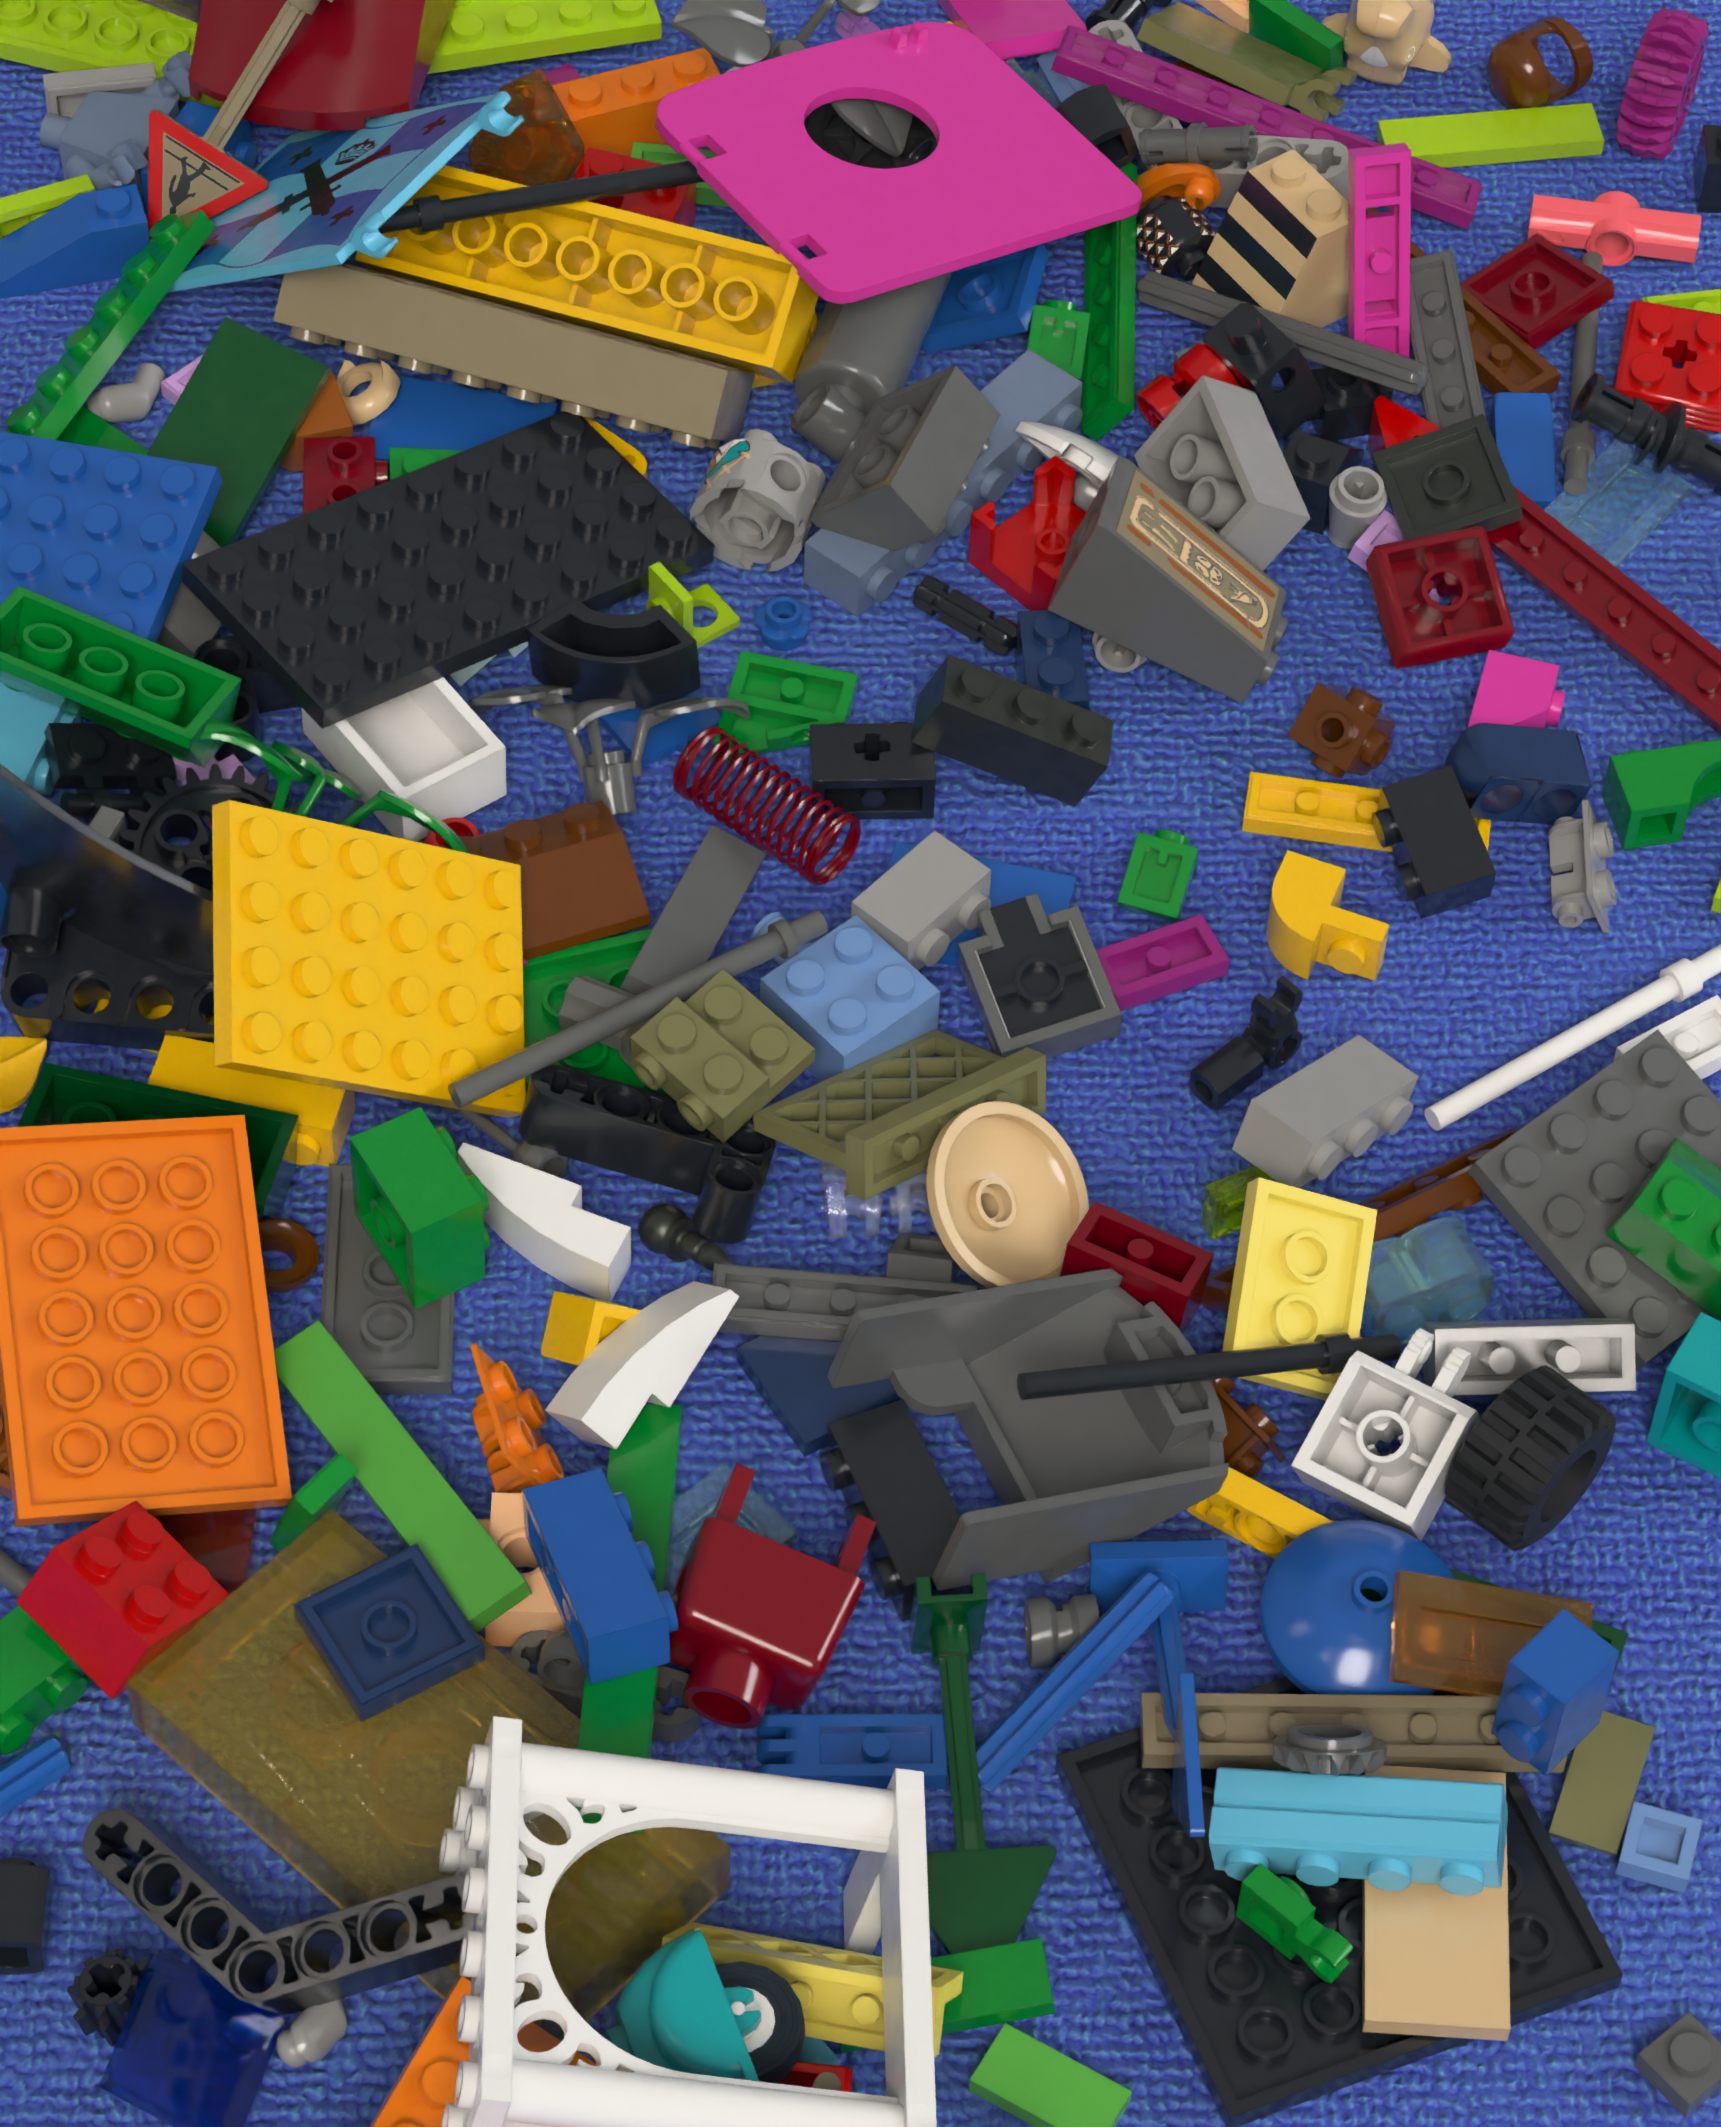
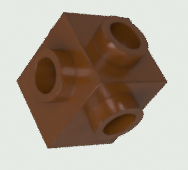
M1317 683L1287 736L1315 752L1310 761L1336 777L1342 778L1345 772L1367 775L1370 769L1377 768L1388 755L1393 741L1389 736L1397 722L1381 713L1380 710L1384 703L1363 689L1352 686L1350 691L1347 692L1339 686Z

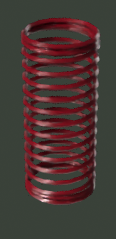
M719 726L709 727L698 733L688 743L674 768L672 781L676 793L688 801H693L698 808H704L706 813L714 815L715 819L719 822H725L728 828L735 829L736 833L740 836H746L749 842L756 843L757 847L762 851L767 850L771 857H777L778 861L783 865L788 864L792 871H799V875L814 886L826 884L834 879L845 868L857 848L861 827L860 821L851 814L844 815V810L840 806L833 808V803L829 799L823 801L820 793L812 794V789L808 785L802 786L801 781L797 778L791 779V775L787 771L780 772V767L776 764L770 765L766 757L759 758V753L755 750L749 751L745 743L738 744V740L734 736L729 737L728 733ZM720 735V741L709 750L700 763L692 786L686 789L687 775L699 751L710 739ZM730 741L734 744V746H732L731 748H729ZM741 748L744 751V753L737 757L739 749ZM717 751L712 764L709 766L705 774L700 778L702 771L708 763L709 759ZM730 754H732L731 760L727 765L725 771L719 777V779L710 787L711 782L715 779L719 771L722 769L725 760ZM752 755L755 760L748 764L749 756ZM743 760L742 766L739 769L736 777L727 787V789L721 793L723 785L728 779L729 775L735 769V767ZM760 763L765 764V767L758 772ZM753 768L746 785L731 801L739 783L749 770ZM773 769L776 774L769 778L770 770ZM764 774L757 791L748 803L742 807L752 786ZM781 777L786 778L787 781L779 786ZM774 782V785L768 797L760 806V808L753 814V811L759 799L766 791V789ZM791 784H795L797 788L789 793ZM782 790H784V793L778 805L775 807V809L772 811L769 817L764 820V817L768 809L770 808L771 804L776 799V797L782 792ZM715 791L713 800L707 803V796ZM802 791H806L808 795L800 800ZM795 796V799L788 813L784 816L781 822L774 828L776 821L782 813L783 809ZM726 797L724 807L718 810V803ZM812 798H816L818 803L811 807ZM737 804L735 813L728 817V810ZM805 804V808L802 811L799 819L793 825L790 831L787 834H785L795 814ZM823 805H827L829 810L821 815ZM747 811L745 821L739 824V816ZM816 811L815 816L812 819L809 827L806 829L803 835L796 841L797 836L801 831L802 827L810 818V816ZM834 812H837L840 816L832 820ZM758 817L756 828L749 831L750 823ZM826 819V822L823 828L821 829L819 835L807 848V845L811 837L815 833L816 829ZM850 822L847 837L841 848L822 869L814 873L815 865L826 856L835 844L842 827ZM769 824L766 835L760 838V831ZM779 832L777 842L770 845L771 837ZM791 837L788 849L781 852L782 844ZM801 845L799 855L792 859V852ZM806 857L805 864L802 866L803 858Z

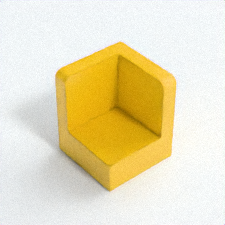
M553 1291L541 1346V1355L579 1366L599 1343L641 1310L604 1300Z

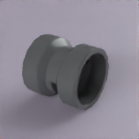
M1095 1594L1074 1595L1067 1603H1060L1059 1609H1056L1054 1603L1047 1597L1025 1599L1024 1632L1027 1659L1030 1667L1051 1666L1058 1658L1059 1653H1062L1064 1656L1099 1620V1610Z

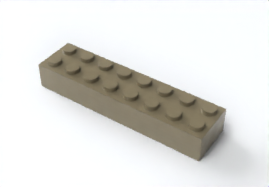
M345 262L340 265L285 273L273 318L275 322L292 326L289 336L295 339L320 345L327 343L341 346L342 340H345L343 351L370 359H377L378 357L393 361L395 355H399L397 364L399 367L426 374L434 372L448 375L449 369L454 370L452 381L482 389L489 387L501 390L502 385L507 384L506 395L512 398L540 404V402L556 403L557 398L562 399L560 410L593 419L595 416L610 419L611 413L617 414L615 425L648 434L650 431L664 434L665 428L672 429L670 440L703 449L705 446L718 449L720 440L739 439L755 373Z

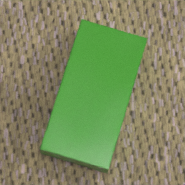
M1007 2023L1003 2025L971 2076L968 2089L969 2092L1034 2127H1116L1131 2103L1132 2097L1131 2090Z

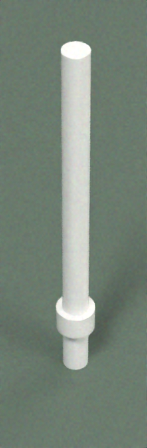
M1721 944L1691 961L1687 958L1676 961L1660 971L1659 979L1429 1106L1424 1111L1428 1124L1434 1130L1439 1131L1667 1002L1673 1000L1680 1003L1703 989V982L1721 973Z

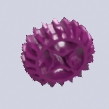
M1662 8L1652 16L1651 21L1647 24L1645 34L1642 35L1641 43L1635 54L1628 82L1624 89L1625 93L1620 106L1616 131L1619 148L1632 151V155L1646 159L1653 157L1662 160L1672 152L1674 144L1683 128L1686 116L1689 113L1700 78L1704 54L1708 45L1709 33L1706 20L1694 17L1693 13L1679 9L1673 11Z

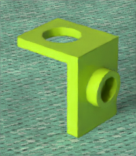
M660 561L648 567L649 600L646 602V610L661 605L697 641V648L740 626V617L709 584H703L688 592ZM703 606L710 608L716 613L717 619L709 626L695 627L693 626V607Z

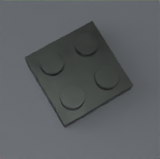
M1484 414L1372 453L1376 471L1384 482L1387 499L1404 540L1475 526H1484L1488 532L1524 519L1520 502Z

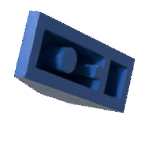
M137 184L80 193L0 239V299L123 277L121 272L123 265L132 256L141 252L150 241L148 223Z

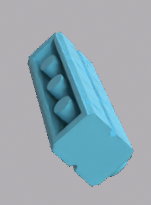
M1219 1767L1216 1774L1214 1806H1212L1209 1829V1846L1215 1870H1223L1228 1876L1243 1881L1261 1863L1273 1874L1296 1875L1300 1881L1313 1886H1330L1337 1883L1339 1878L1365 1879L1374 1887L1387 1891L1404 1890L1410 1886L1411 1882L1440 1884L1441 1888L1445 1891L1464 1896L1478 1894L1483 1890V1887L1501 1888L1508 1822L1505 1786L1500 1783L1339 1774L1338 1776L1332 1774L1312 1775L1311 1772Z

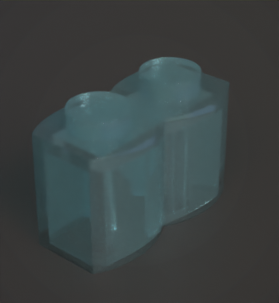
M1458 1216L1435 1219L1412 1229L1400 1238H1389L1373 1243L1361 1326L1367 1336L1395 1334L1400 1345L1409 1343L1416 1330L1419 1328L1423 1329V1322L1467 1321L1477 1316L1485 1308L1491 1298L1494 1274Z

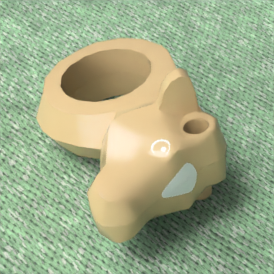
M1352 0L1348 13H1336L1325 17L1321 24L1343 38V47L1348 54L1346 67L1358 72L1357 76L1371 82L1399 86L1404 81L1408 67L1444 72L1452 61L1451 53L1444 44L1430 35L1435 12L1433 4L1435 0Z

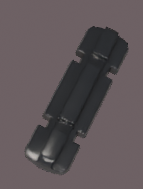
M926 576L916 586L913 592V604L916 608L930 616H935L936 613H939V621L977 643L984 639L985 643L983 646L1000 656H1007L1016 647L1017 624L1001 615L997 619L993 618L995 614L993 610L956 589L949 593L948 589L950 586L933 576Z

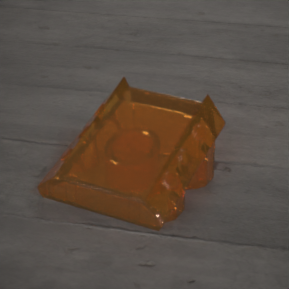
M539 68L502 86L498 91H506L512 98L504 107L505 111L513 117L522 115L524 122L509 136H499L484 129H481L474 136L469 149V160L471 167L476 173L526 186H534L570 180L585 157L584 143L543 69Z

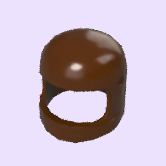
M1553 16L1543 17L1507 35L1491 50L1487 63V75L1491 88L1497 98L1504 105L1512 109L1544 107L1563 96H1570L1588 84L1593 72V56L1587 41L1576 28L1564 19ZM1546 33H1556L1563 38L1574 61L1575 77L1573 85L1566 86L1558 82L1549 73L1541 58L1537 37Z

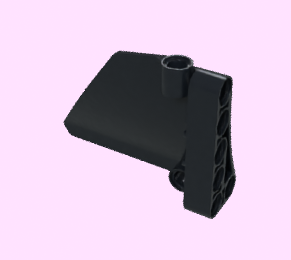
M0 764V882L7 894L0 929V945L7 949L1 978V999L17 1030L25 1037L46 1038L47 1041L156 1051L160 1050L165 1035L214 1043V1025L209 1024L210 1019L214 1016L213 891L179 877L123 848L46 799ZM41 993L47 994L41 1004L32 1008L22 1007L23 1003L30 996ZM99 999L110 1000L103 1010L91 1014L84 1013L90 1003ZM159 1005L172 1006L171 1011L160 1019L147 1018L148 1013Z

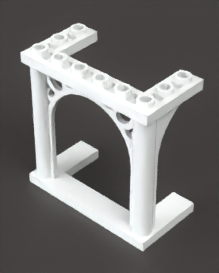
M493 1716L484 1745L472 1744L467 1766V1787H458L453 1810V1829L445 1828L440 1847L439 1871L451 1873L450 1876L460 1875L465 1877L462 1893V1912L474 1913L473 1931H465L459 1965L460 1976L472 1977L471 1995H463L457 2024V2040L469 2042V2061L460 2062L455 2086V2103H446L441 2127H937L924 1772L895 1768L887 1789L524 1743L522 1742L521 1719ZM575 1807H580L581 1812L579 1813ZM589 1813L601 1814V1820L595 1824L583 1823L581 1816ZM543 1814L551 1816L565 1830L568 1841L560 1846L542 1842L528 1830L525 1822ZM649 1828H690L860 1850L843 1890L844 1950L873 1954L881 1936L886 2096L674 2071L646 2062L618 2048L602 2037L580 2016L564 1995L555 1978L545 1940L546 1910L554 1887L565 1871L588 1850L615 1836ZM526 1857L540 1863L542 1866L541 1875L531 1877L525 1874L528 1865ZM526 1923L533 1928L534 1932L529 1934L522 1933L517 1929V1924ZM522 1982L532 1983L538 1989L539 1999L526 2001L514 2008L524 1990V1983ZM546 2019L560 2025L564 2032V2039L556 2047L548 2051L531 2052L523 2048L518 2042L517 2033L522 2027L532 2021ZM576 2051L589 2053L595 2059L597 2066L589 2065L581 2059H578L576 2066L568 2064L574 2058Z

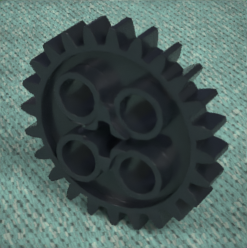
M212 764L209 779L200 780L197 773L191 767L186 768V784L180 787L166 776L162 778L164 794L162 798L154 793L145 791L142 794L145 812L129 809L127 813L128 827L131 830L119 831V845L179 877L213 891L212 855H209V837L199 817L207 815L212 823V805L228 800L271 809L276 791L272 794L268 793V775L264 773L252 785L245 783L243 766L237 767L231 779H222L218 764ZM288 792L283 812L289 810L295 814L300 804L288 807ZM181 836L193 841L181 847L172 846L167 843L169 839Z

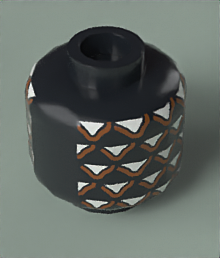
M1164 195L1148 203L1136 217V249L1151 270L1175 279L1181 277L1185 281L1194 279L1216 235L1214 229L1198 207L1195 208L1189 205L1184 197L1172 198V196Z

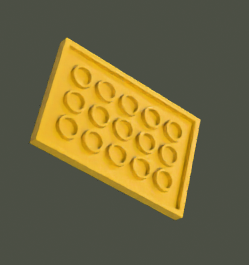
M232 800L212 805L214 1066L505 1118L521 1115L526 1097L525 1077L462 1108H458L455 1105L448 1090L449 1084L525 1048L521 865Z

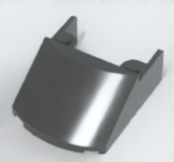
M1112 1268L866 1308L854 1313L827 1374L832 1387L841 1388L890 1379L897 1395L914 1411L926 1415L954 1413L1003 1504L1002 1506L966 1512L960 1516L931 1576L937 1590L970 1585L971 1575L977 1573H986V1581L1038 1571L1046 1585L1089 1562V1543L1126 1542L1219 1492L1224 1483L1229 1463L1224 1464L1223 1448L1227 1427L1219 1398L1211 1380L1022 1400L1017 1390V1377L1019 1373L1196 1355L1190 1343L1160 1307L1153 1301L1143 1306L1119 1287L1124 1277Z

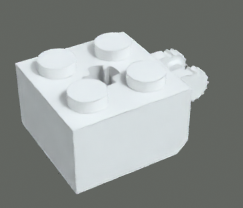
M1421 1328L1412 1335L1395 1368L1358 1350L1349 1358L1291 1464L1303 1483L1383 1524L1400 1529L1422 1541L1446 1496L1445 1489L1453 1461L1465 1438L1480 1418L1477 1410L1452 1398L1468 1369L1467 1367L1472 1357L1471 1353L1456 1346L1444 1360L1432 1387L1415 1379L1431 1353L1434 1340L1433 1334ZM1395 1435H1400L1398 1436V1440L1401 1443L1400 1448L1393 1454L1380 1456L1375 1447L1379 1439L1390 1443Z

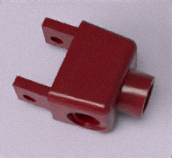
M736 1463L721 1491L712 1517L704 1519L685 1554L672 1596L678 1619V1631L669 1633L670 1662L691 1670L683 1690V1700L688 1707L714 1723L730 1728L752 1729L761 1724L768 1703L791 1711L803 1706L812 1689L827 1669L865 1587V1583L857 1576L876 1521L857 1514L841 1540L832 1565L735 1525L756 1471Z

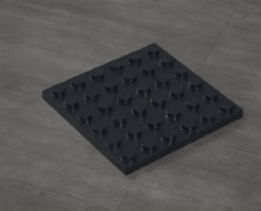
M1456 1663L1447 1680L1430 1696L1474 1695ZM1287 1677L1240 1692L1244 1694H1306ZM1140 1727L1057 1755L1055 1770L1226 2127H1238L1476 2040L1362 2032V1879L1339 1878L1337 1883L1330 1886H1313L1300 1881L1296 1875L1275 1874L1278 1878L1284 1876L1296 1882L1307 1894L1310 1903L1316 1907L1314 1919L1323 1926L1338 1932L1352 1945L1353 1950L1345 1957L1350 1962L1349 1966L1331 1984L1317 1976L1298 1954L1291 1960L1288 1959L1236 1916L1242 1881L1228 1876L1223 1870H1215L1209 1846V1829L1212 1806H1214L1217 1769H1200L1205 1835L1204 1837H1189L1172 1808L1173 1768H1142ZM1500 1772L1506 1773V1802L1508 1809L1507 1870L1510 2024L1512 2027L1616 1989L1620 1985L1623 1973L1516 1773Z

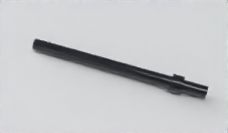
M690 161L446 200H440L438 195L414 198L413 205L402 206L378 230L383 234L417 228L421 234L443 230L446 223L705 181L697 174V168Z
M1346 1332L1321 1334L1316 1336L1314 1342L1019 1373L1017 1377V1390L1022 1400L1310 1369H1317L1322 1375L1342 1373L1349 1358L1357 1350L1380 1362L1397 1360L1400 1356V1343L1395 1334L1350 1338Z

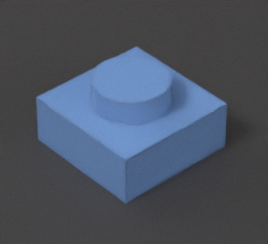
M1634 1801L1615 1874L1685 1893L1703 1820Z

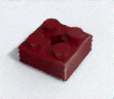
M1475 526L1377 545L1366 560L1367 571L1394 667L1398 669L1502 649L1515 633L1487 530L1484 526ZM1433 588H1436L1440 597L1449 596L1450 602L1447 606L1439 605L1437 601H1433L1430 598L1429 594Z

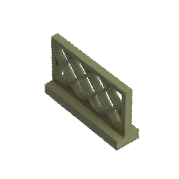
M934 1029L754 1112V1131L846 1171V1192L867 1200L927 1171L930 1152L938 1134L948 1121L963 1110L985 1102L1002 1101L1028 1108L1039 1116L1046 1113V1054L1026 1047L1004 1058ZM934 1054H937V1055L942 1056V1057H930V1056H932V1055H934ZM837 1141H845V1145Z

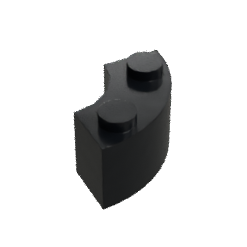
M574 599L526 628L532 675L543 685L571 687L572 695H561L564 698L579 703L592 699H621L635 701L636 708H645L676 700L701 688L697 641L661 605L639 614L611 615L591 610Z

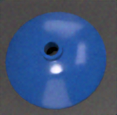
M1365 1520L1335 1521L1320 1525L1301 1534L1291 1541L1274 1560L1267 1574L1260 1597V1625L1267 1649L1284 1675L1306 1694L1430 1696L1452 1673L1464 1646L1467 1622L1466 1610L1461 1591L1451 1571L1438 1555L1423 1542L1400 1529L1378 1522ZM1372 1589L1381 1595L1382 1600L1378 1602L1369 1601L1362 1595L1361 1590Z

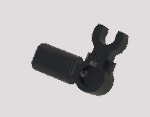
M1280 977L1277 981L1276 991L1269 1000L1260 993L1254 997L1250 1009L1253 1014L1242 1038L1236 1036L1191 1070L1189 1087L1204 1105L1213 1110L1220 1109L1261 1078L1265 1065L1271 1070H1276L1284 1066L1295 1055L1303 1039L1302 1034L1297 1030L1298 1023L1294 1015L1303 998L1302 991L1286 977Z

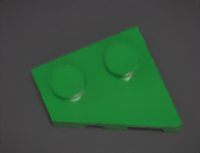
M741 650L727 698L744 702L750 710V720L723 710L718 726L725 730L729 737L734 736L738 740V744L745 743L749 751L755 750L759 754L809 745L810 724H848L859 687L858 674ZM720 735L715 736L712 747L720 741ZM730 741V742H729V744H730L729 748H731L732 746H734V744ZM741 748L739 749L737 757L744 753V751ZM717 751L712 755L713 760L715 758ZM732 754L725 761L731 760Z

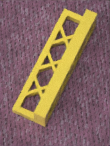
M690 1922L663 1936L662 1946L691 1929L695 1931L700 1929L715 1965L743 1961L765 1966L787 1980L802 2004L805 2037L885 2052L882 1957ZM931 1966L935 2058L939 2055L945 2004L961 1994L964 1972Z

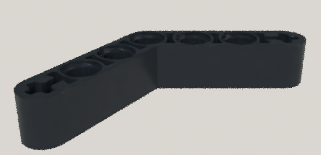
M109 1809L97 1815L90 1822L84 1834L83 1849L85 1857L98 1873L237 1999L279 2015L297 2013L308 2007L326 2004L460 1962L465 1931H473L474 1913L462 1912V1893L465 1877L460 1875L444 1877L277 1930L167 1830L151 1821L122 1809ZM128 1846L137 1854L145 1856V1858L139 1863L133 1862V1854L128 1849ZM181 1877V1890L177 1898L170 1903V1889L173 1883ZM229 1919V1933L225 1941L217 1947V1932L221 1925ZM409 1921L410 1933L407 1941L401 1948L395 1950L394 1938L397 1930L403 1923ZM463 1921V1927L455 1924V1922ZM343 1942L344 1951L342 1959L330 1971L329 1958L332 1950L337 1944ZM277 1962L278 1975L276 1980L265 1991L264 1979L266 1973Z

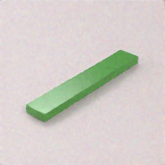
M319 1320L274 1350L277 1379L332 1451L337 1456L342 1453L359 1469L354 1479L405 1545L410 1547L416 1543L418 1544L475 1633L532 1594L521 1574Z

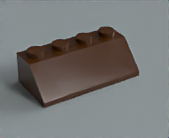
M602 800L594 803L574 804L562 812L534 820L514 821L505 828L478 836L459 837L469 854L521 865L522 951L525 960L651 924L650 912L623 831ZM447 843L446 845L439 846L442 848L451 849Z

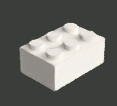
M444 677L323 729L301 707L303 733L335 770L364 795L361 799L364 803L374 797L381 789L418 805L439 820L453 817L463 818L507 795L506 747ZM381 810L373 812L393 837L417 842L427 837L431 832L411 818Z

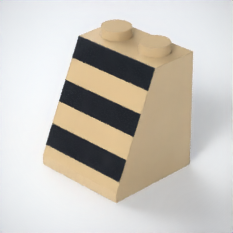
M1294 149L1248 170L1192 284L1243 302H1249L1252 305L1320 328L1347 316L1348 201Z

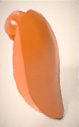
M1194 162L1163 164L1151 168L1137 177V186L1142 191L1141 210L1154 199L1169 195L1172 198L1184 197L1189 205L1195 208L1198 207L1201 211L1215 202L1222 192L1219 177L1212 168Z

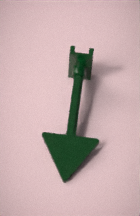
M986 1573L971 1575L968 1594L932 1596L930 1576L916 1577L909 1623L911 1654L931 1653L932 1663L939 1667L956 1849L950 1852L927 1853L929 1929L948 1955L1015 1943L1057 1854L1056 1848L1052 1845L990 1849L985 1845L967 1663L973 1660L972 1650H980L988 1603Z

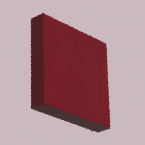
M1535 234L1460 283L1534 350L1614 298L1613 281L1538 234Z

